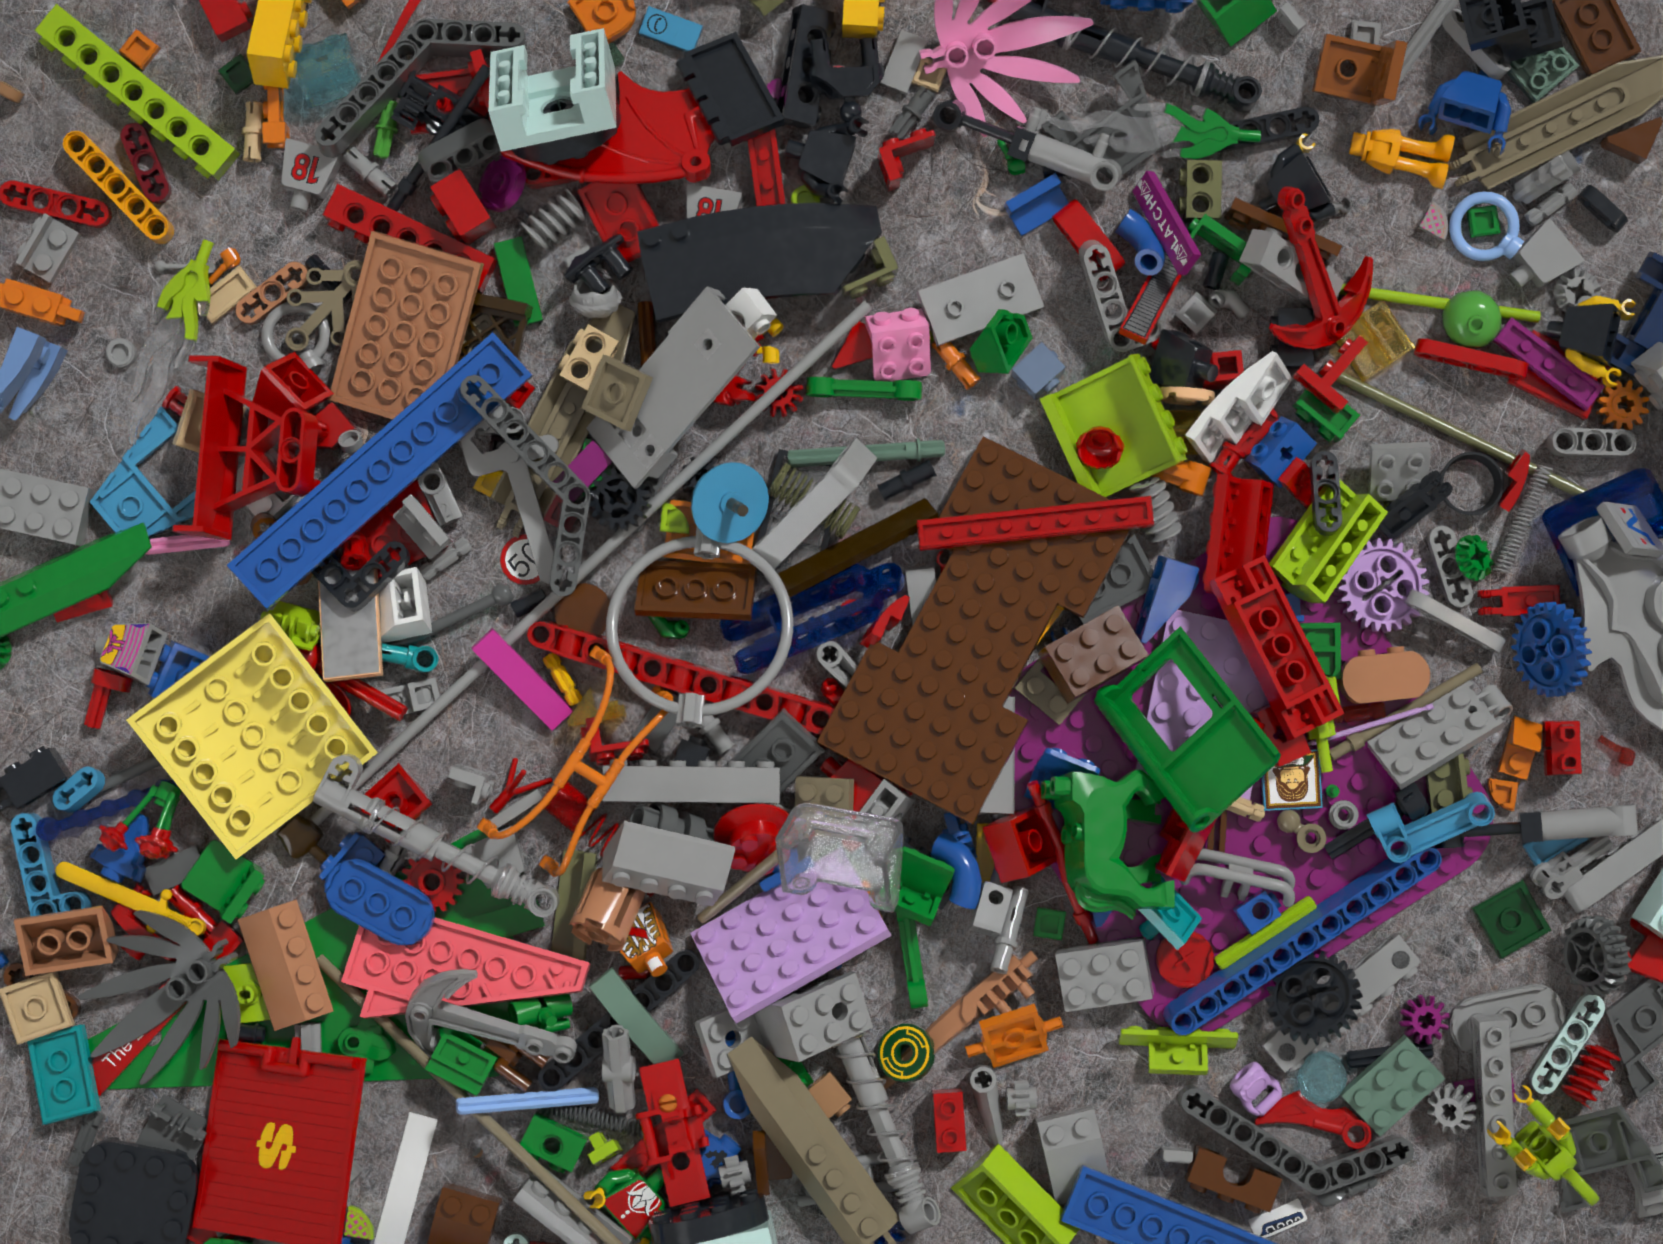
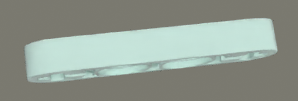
M1584 994L1576 1001L1565 1018L1563 1026L1553 1037L1529 1075V1084L1534 1091L1540 1094H1550L1557 1088L1604 1015L1605 1004L1599 996ZM1595 1000L1596 1012H1589L1585 1019L1590 1020L1588 1025L1584 1021L1575 1018L1577 1013L1580 1016H1584L1587 1008L1584 1006L1586 1001L1593 1002ZM1574 1023H1578L1582 1028V1035L1576 1040L1570 1039L1567 1034L1568 1027ZM1557 1048H1563L1567 1054V1058L1562 1064H1555L1551 1058L1552 1052ZM1545 1063L1559 1070L1557 1074L1550 1071L1547 1076V1080L1550 1082L1548 1086L1542 1085L1540 1088L1538 1087L1540 1082L1537 1080V1077L1539 1075L1545 1076L1549 1070L1544 1067Z

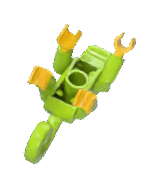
M1521 1085L1528 1091L1527 1099L1521 1100L1513 1093L1514 1098L1520 1103H1526L1528 1106L1527 1110L1540 1124L1536 1121L1529 1122L1516 1134L1514 1139L1511 1137V1132L1502 1122L1496 1121L1500 1126L1499 1130L1496 1133H1492L1487 1129L1488 1135L1497 1144L1502 1145V1148L1524 1172L1542 1180L1552 1178L1557 1182L1564 1178L1590 1206H1594L1600 1200V1197L1573 1169L1577 1161L1574 1158L1576 1147L1570 1132L1571 1128L1560 1117L1555 1120L1551 1112L1539 1100L1532 1098L1531 1089Z

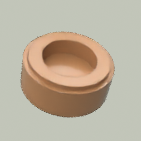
M0 80V95L17 104L20 103L25 94Z

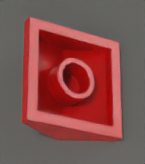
M399 763L364 794L372 799L378 797L383 801L385 800V805L390 808L399 807L400 813L414 820L432 805L424 790ZM361 809L364 813L371 815L367 811ZM385 820L382 821V822H384V823H386V824H388V825H390V826H392V827L395 828V825H393V824H391V823H389V822H387V821H385Z

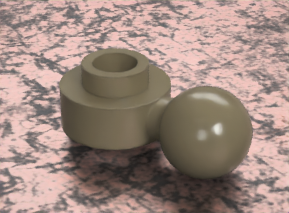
M1284 810L1279 814L1277 818L1278 827L1285 833L1294 832L1300 849L1308 853H1315L1325 846L1326 833L1322 827L1317 824H1301L1299 815L1293 810ZM1310 832L1316 836V841L1313 844H1309L1305 840L1306 835Z

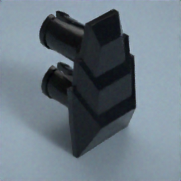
M621 234L610 237L602 244L591 247L584 254L575 256L565 274V278L571 284L582 278L592 292L605 294L611 286L607 284L596 269L597 265L605 260L619 280L625 278L633 271V267L629 265L618 250L619 245L625 240Z

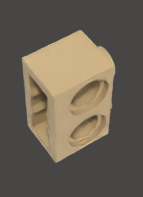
M589 324L585 330L581 328L573 340V344L576 345L571 355L566 354L558 367L561 370L559 375L563 380L585 392H588L603 354L614 358L621 346L618 340ZM593 339H599L603 343L602 349L597 353H591L587 350L589 341ZM579 364H584L588 367V373L583 378L573 376V369Z

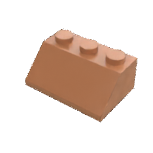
M103 906L14 919L25 976L113 963L119 952L118 945L106 941L107 938L116 936L114 924Z

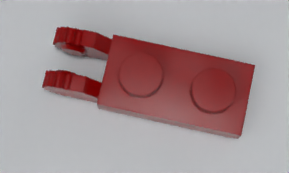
M1560 585L1500 587L1494 590L1477 591V597L1481 598L1500 596L1499 608L1482 607L1478 609V615L1501 614V617L1520 616L1521 614L1528 613V607H1535V604L1556 602L1561 604Z

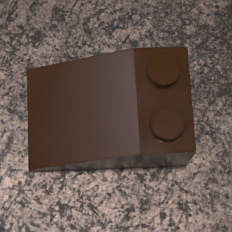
M447 1182L440 1194L427 1244H490L503 1198Z

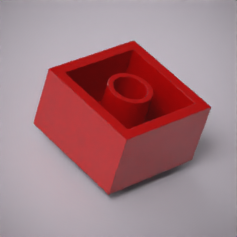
M460 168L430 186L434 193L430 199L442 217L448 215L450 218L445 223L457 241L463 239L466 245H469L497 228Z
M1033 807L1014 811V814H1008L982 827L986 843L989 846L994 861L995 870L999 875L1001 883L1030 877L1057 862L1052 842L1042 819L1037 817Z

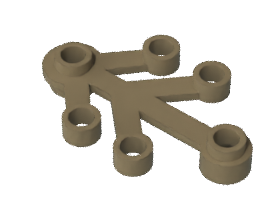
M350 261L341 270H321L318 267L308 270L306 278L312 285H318L322 281H342L335 290L301 291L295 288L287 293V301L292 306H299L302 303H322L301 327H294L287 332L285 340L290 349L300 351L306 348L309 343L310 333L331 311L333 331L330 335V340L334 345L342 346L343 342H336L333 336L336 332H342L345 336L343 298L352 290V300L354 301L359 280H354L351 277V272L354 269L361 271L362 261ZM314 270L321 274V278L317 282L310 279V273ZM298 292L301 295L300 302H292L290 300L291 293ZM300 333L303 336V342L300 344L294 343L292 340L293 334Z

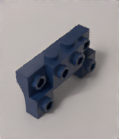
M1649 252L1635 275V278L1654 289L1626 338L1617 333L1610 363L1611 366L1619 368L1635 377L1634 373L1636 370L1631 362L1657 342L1663 343V256L1656 252Z

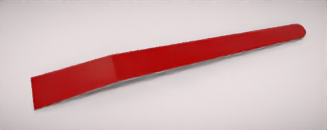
M421 0L408 1L378 62L395 45Z

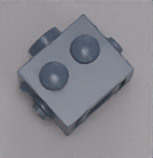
M1041 342L1012 368L1011 375L1017 381V386L1021 390H1026L1036 400L1044 391L1049 394L1060 384L1058 379L1065 373V366L1058 360V355L1054 351H1050Z

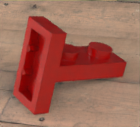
M1360 335L1353 341L1348 338L1338 349V352L1341 354L1335 362L1329 360L1319 371L1322 378L1305 364L1292 377L1337 414L1349 401L1333 389L1331 385L1368 342Z

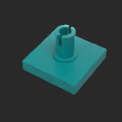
M1161 876V882H1166L1164 877ZM1176 890L1175 908L1167 911L1138 909L1148 919L1139 926L1141 934L1146 939L1152 940L1160 932L1176 950L1187 942L1202 920V917Z

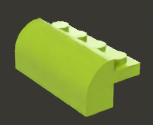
M1340 479L1342 524L1338 531L1331 536H1323L1315 530L1311 503L1269 563L1274 574L1283 581L1281 585L1283 588L1296 597L1310 603H1326L1388 513L1369 493L1356 495ZM1323 486L1318 495L1323 500H1331L1333 498V491L1329 487ZM1331 507L1325 508L1326 515L1323 518V520H1321V522H1325L1327 527L1329 528L1334 522L1329 520L1328 511Z

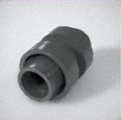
M653 802L649 807L637 806L628 821L714 841V830L706 827L705 819L702 816L687 811H682L678 814L675 807L661 802Z

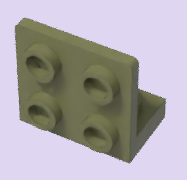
M885 236L874 240L873 249L870 250V256L875 268L882 269L843 286L842 294L844 298L849 295L852 299L858 298L868 293L869 286L877 283L878 287H882L894 281V275L897 274L899 268Z

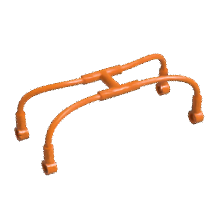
M597 645L593 647L589 655L603 665H606L607 677L603 697L589 731L584 738H581L565 762L560 773H558L553 781L554 785L539 804L512 827L499 832L496 829L498 826L484 817L477 825V828L490 839L507 838L530 823L549 804L559 789L565 786V783H567L574 771L596 784L597 787L587 801L588 805L575 828L560 867L557 861L547 855H544L538 864L553 877L561 876L566 871L589 816L594 809H597L625 766L624 762L628 756L668 714V712L661 709L629 743L619 758H615L605 775L581 762L591 746V740L603 719L614 681L612 657ZM655 685L651 690L655 694L673 701L672 694L663 687Z

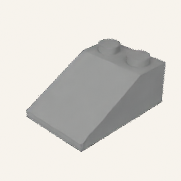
M1092 1105L1035 1118L1053 1197L1058 1204L1067 1202L1082 1165L1109 1175L1095 1109Z

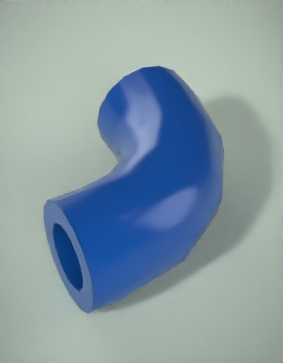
M1130 208L1114 233L1126 240L1137 253L1135 257L1136 268L1145 275H1155L1161 271L1165 263L1166 252L1150 223Z
M941 833L934 842L931 857L941 860L955 869L949 900L958 906L976 909L980 900L982 886L978 862L966 845L951 835Z

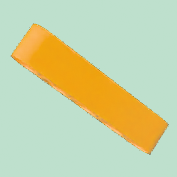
M75 130L67 133L63 139V148L66 153L130 220L155 243L166 244L171 241L174 236V226L146 198L113 161L83 132ZM79 140H84L85 147L83 150L74 152V144ZM101 160L104 161L105 167L103 171L94 173V164ZM124 181V190L119 194H114L113 186L115 183ZM138 202H144V211L141 214L134 215L133 206ZM160 222L164 223L163 233L157 236L153 235L154 225Z

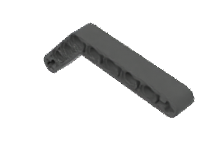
M421 19L417 21L317 127L315 137L320 152L330 158L341 155L398 94L403 83L407 81L409 73L415 70L417 74L433 56L471 57L470 52L481 49L484 57L490 58L491 52L521 45H525L527 50L524 29L519 24L508 22ZM426 34L432 35V37H431L430 39H427V40H422V39H420L423 35H426ZM453 36H461L457 41L449 40ZM482 37L490 38L487 42L482 43L478 41ZM405 55H413V58L410 60H402V57ZM387 75L394 76V78L389 81L382 80L383 77ZM366 96H375L371 101H363ZM348 116L356 117L351 122H344V119Z
M476 375L468 376L463 380L460 387L464 400L562 500L549 586L555 594L568 596L572 594L577 585L591 497L590 490L483 378ZM468 382L472 384L480 383L479 392L484 397L487 392L492 395V397L484 401L481 408L476 405L481 400L477 395H467L466 392L469 388L466 384ZM496 402L502 406L503 413L501 417L493 419L486 414V406L489 403ZM510 424H519L523 428L521 439L512 440L508 437L506 431ZM531 445L542 447L544 451L542 460L535 462L529 459L527 451ZM553 466H559L564 471V479L559 483H554L548 478V471ZM574 487L581 488L584 491L585 498L580 504H573L569 500V491ZM570 516L576 517L580 522V528L575 533H569L564 528V521ZM565 545L572 546L575 550L576 555L571 562H563L560 559V549ZM557 564L564 567L574 566L573 573L570 571L566 573V580L571 581L570 587H565L564 591H559V586L555 585V579H561L562 570H556Z
M1188 1085L1183 1087L1178 1094V1102L1187 1113L1315 1195L1325 1194L1406 1164L1414 1154L1411 1142L1401 1135L1394 1134L1373 1141L1361 1149H1352L1314 1163L1199 1087ZM1197 1093L1196 1098L1206 1106L1203 1110L1193 1103L1188 1106L1189 1102L1186 1097L1188 1095L1194 1096ZM1217 1108L1223 1109V1120L1219 1123L1211 1122V1112ZM1241 1124L1248 1125V1135L1243 1139H1237L1235 1137L1236 1128ZM1264 1141H1272L1273 1151L1268 1155H1262L1259 1149L1260 1145ZM1396 1143L1404 1146V1148L1400 1149L1401 1154L1399 1156L1391 1152L1396 1149ZM1381 1148H1383V1150H1385L1386 1152L1390 1153L1384 1155V1153L1381 1151ZM1370 1152H1375L1377 1154L1375 1165L1365 1166V1156ZM1297 1157L1298 1165L1295 1170H1285L1284 1163L1287 1158ZM1349 1163V1173L1344 1177H1339L1336 1171L1339 1164ZM1314 1173H1321L1323 1176L1322 1183L1317 1187L1310 1186V1176Z

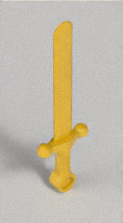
M64 861L56 866V875L65 881L135 911L153 912L173 919L190 929L197 936L202 935L206 931L204 920L185 917L168 909L167 901L172 897V892L169 889L162 890L161 899L157 901ZM146 926V929L149 933L156 932V930H154L150 926Z

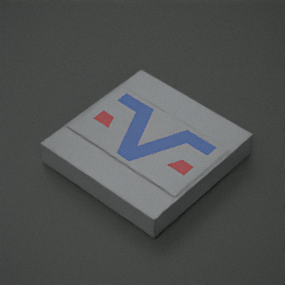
M1602 502L1596 508L1625 554L1660 557L1663 554L1662 543L1636 505Z

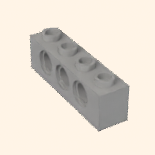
M1267 227L1265 231L1252 229L1239 261L1306 307L1312 308L1294 245L1289 240L1281 238L1283 234L1273 228ZM1325 265L1337 298L1344 281L1335 275L1333 268Z

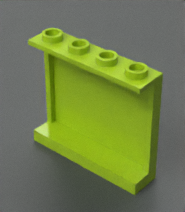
M1139 353L1131 354L1128 358L1056 393L1040 398L1077 483L1104 497L1117 493L1187 460L1185 455L1187 447L1181 437L1177 438L1173 426H1175L1174 418L1169 410L1165 411L1161 403L1163 399L1162 392L1156 383H1152L1148 374L1151 372L1150 366L1146 358L1140 357ZM1104 426L1110 428L1116 435L1120 436L1125 446L1120 461L1112 468L1107 467L1106 469L1100 468L1097 470L1091 466L1087 467L1079 459L1076 447L1077 439L1081 434L1086 433L1092 427Z

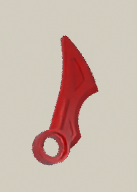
M1303 1089L1282 1097L1264 1116H1258L1255 1119L1256 1125L1276 1123L1297 1124L1340 1135L1342 1141L1353 1149H1361L1369 1144L1371 1140L1370 1127L1346 1106L1337 1109L1318 1107L1308 1099ZM1358 1125L1362 1127L1364 1137L1361 1141L1352 1142L1349 1139L1348 1131L1352 1126Z

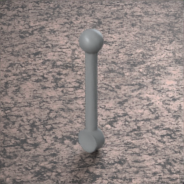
M162 260L155 263V269L159 272L165 269L182 270L187 266V264L165 263ZM207 262L206 265L209 266L208 273H214L216 270L215 264Z

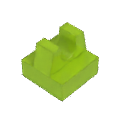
M598 1131L588 1137L595 1149L587 1154L593 1165L599 1166L623 1151L617 1140L612 1139L608 1142L602 1132Z

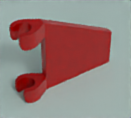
M1632 918L1630 926L1645 935L1632 956L1628 951V956L1632 959L1628 963V967L1634 973L1663 983V939Z

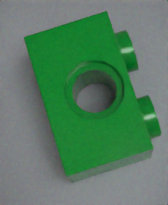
M536 1112L520 1145L537 1161L539 1158L550 1162V1168L565 1174L566 1170L569 1172L573 1171L588 1140V1136ZM550 1137L556 1138L560 1142V1150L550 1152L545 1147V1140Z

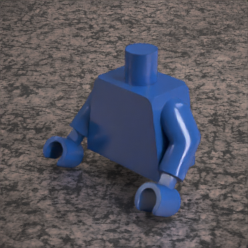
M1480 70L1478 74L1463 71L1456 79H1451L1439 85L1427 108L1430 110L1429 113L1419 118L1420 130L1422 131L1426 123L1431 122L1429 134H1435L1438 129L1435 120L1437 114L1438 119L1491 134L1492 130H1494V136L1488 141L1487 150L1490 153L1491 145L1498 142L1502 146L1501 155L1506 145L1503 134L1504 132L1507 133L1511 115V107L1507 95L1501 92V81L1490 78L1483 70Z

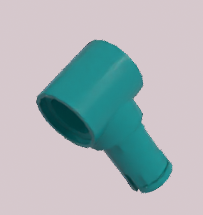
M382 643V651L390 653V655L382 653V661L402 664L405 668L414 669L419 673L429 672L438 664V654L432 647L408 645V648ZM421 651H425L431 656V664L427 668H423L417 663V655Z

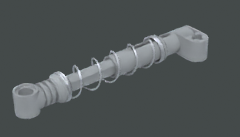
M343 754L334 758L330 763L312 802L358 824L360 830L367 834L374 832L392 841V847L400 845L416 853L417 859L424 857L432 861L436 857L442 860V872L448 870L451 865L466 872L467 884H471L476 878L490 884L491 896L497 899L512 897V902L518 900V905L520 906L524 903V908L530 910L535 916L548 917L559 906L560 898L556 889L543 885L538 881L536 884H533L534 879L530 878L527 881L526 875L521 878V873L517 871L516 866L509 864V862L500 868L497 856L485 862L474 856L473 844H469L461 850L449 844L450 836L447 831L440 833L426 826L423 819L416 821L400 813L399 807L390 808L385 805V800L383 801L378 797L372 799L354 790L363 770L360 759L355 755ZM347 762L350 764L349 769L352 773L346 774L343 780L350 783L349 787L330 778L332 774L335 776L342 775L343 769L339 766ZM352 805H355V806H357V807H359V808H361V809L367 811V812L370 813L371 815L366 814V813H364V812H362V811H360V810H358V809L352 807ZM385 820V821H387V822H389V823L395 825V828L392 827V826H390V825H388V824H386V823H384V822H382V821ZM444 834L447 835V842L443 841L445 837ZM470 846L472 847L471 854L465 852V850ZM494 859L497 861L496 867L489 864ZM470 875L474 876V877L469 881V876H470ZM539 894H547L552 901L551 907L547 909L539 907L536 902L537 896Z
M834 977V978H831V979H829V980L820 982V983H818V984H816V985H813V986H811V987H809V988H806V989H804V990H802V991H799L797 994H802V993H804V992H807V991H809V990H811V989H813V988H815V987H818V986H820V985H822V984H824V983H826V982H829V981H831V980H833V979H835V978H837V977ZM840 1003L835 1004L832 1009V1015L835 1019L839 1018L842 1014ZM862 1032L833 1046V1048L837 1047L838 1049L836 1057L842 1059L848 1074L846 1083L852 1084L859 1101L856 1108L867 1110L872 1122V1126L867 1130V1135L877 1136L883 1151L878 1155L877 1160L888 1162L890 1167L884 1177H886L887 1183L893 1186V1189H898V1192L895 1194L896 1196H901V1199L898 1200L899 1204H904L899 1211L900 1222L908 1233L913 1234L936 1226L940 1222V1210L932 1198L924 1197L923 1195L926 1193L925 1189L921 1190L920 1188L923 1186V1183H918V1180L921 1179L919 1176L921 1172L919 1162H916L917 1157H907L901 1142L907 1132L903 1130L897 1131L891 1114L895 1111L896 1105L886 1104L885 1102L889 1099L884 1089L886 1080L880 1078L873 1061L876 1055L869 1051L864 1039V1035L867 1033ZM888 1107H894V1108L889 1112ZM874 1128L876 1133H869ZM884 1154L886 1159H880V1157Z

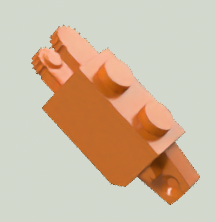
M6 278L5 283H0V307L2 309L55 326L65 325L66 319L82 324L85 312L70 307L72 300L63 295Z

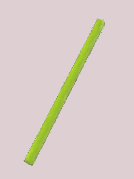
M1346 284L1342 285L1339 295L1345 296L1346 294H1348L1345 293L1343 290ZM1371 288L1368 299L1443 310L1450 300L1448 298ZM1499 306L1502 318L1509 319L1512 317L1515 320L1535 323L1540 321V311Z

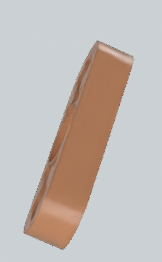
M290 262L237 303V317L248 325L259 323L274 308L287 301L288 292L278 280L282 277L286 282L292 277L290 272L293 269L297 272L302 270L303 272L300 274L302 280L300 282L292 280L287 284L291 289L297 288L302 290L309 283L306 278L308 269L299 262ZM273 285L278 286L281 290L279 299L268 301L265 297L266 289ZM293 292V293H291L290 298L293 297V296H294L295 294H297L298 292ZM259 295L262 302L268 307L264 309L263 306L259 305L254 309L256 314L254 317L251 318L249 315L244 317L243 314L246 312L244 307L248 304L251 307L258 304L259 301L255 297Z

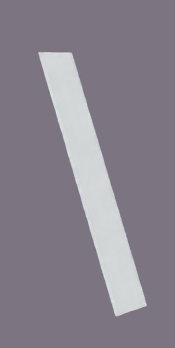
M409 1112L374 1244H404L438 1119Z

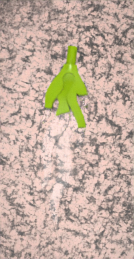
M203 239L196 259H191L187 266L178 272L164 287L155 312L150 318L149 323L155 326L162 320L163 322L148 337L141 349L137 362L134 387L127 397L128 401L135 402L143 393L150 368L153 365L150 386L131 415L128 426L129 443L133 446L136 445L138 428L141 421L165 395L170 367L177 351L182 346L175 361V367L182 370L189 355L194 350L198 337V313L200 316L206 317L209 312L211 293L208 279L209 266L206 263L214 243ZM173 304V306H172L170 312H169L168 315L166 316V314H167V312H168L170 306Z

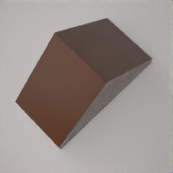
M1658 117L1608 136L1600 142V145L1605 150L1640 164L1649 155L1663 123L1662 118Z

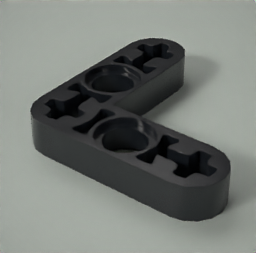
M393 541L387 543L353 577L332 555L323 561L326 565L322 568L320 566L316 567L311 573L344 607L351 611H358L364 608L408 565L410 552L400 542ZM393 550L400 552L401 559L399 561L391 560L392 556L390 553ZM382 560L391 568L389 572L379 564ZM334 569L340 570L341 579L339 582L329 584L327 582V574ZM372 569H380L382 572L380 581L374 584L367 581L368 573ZM360 581L370 589L368 592L358 584ZM349 592L357 593L359 598L357 602L350 600Z

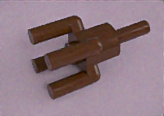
M471 1034L486 1045L483 1051L497 1057V1061L494 1064L495 1072L523 1092H526L533 1081L514 1068L522 1055L541 1068L550 1058L540 1054L531 1055L526 1050L519 1049L515 1045Z

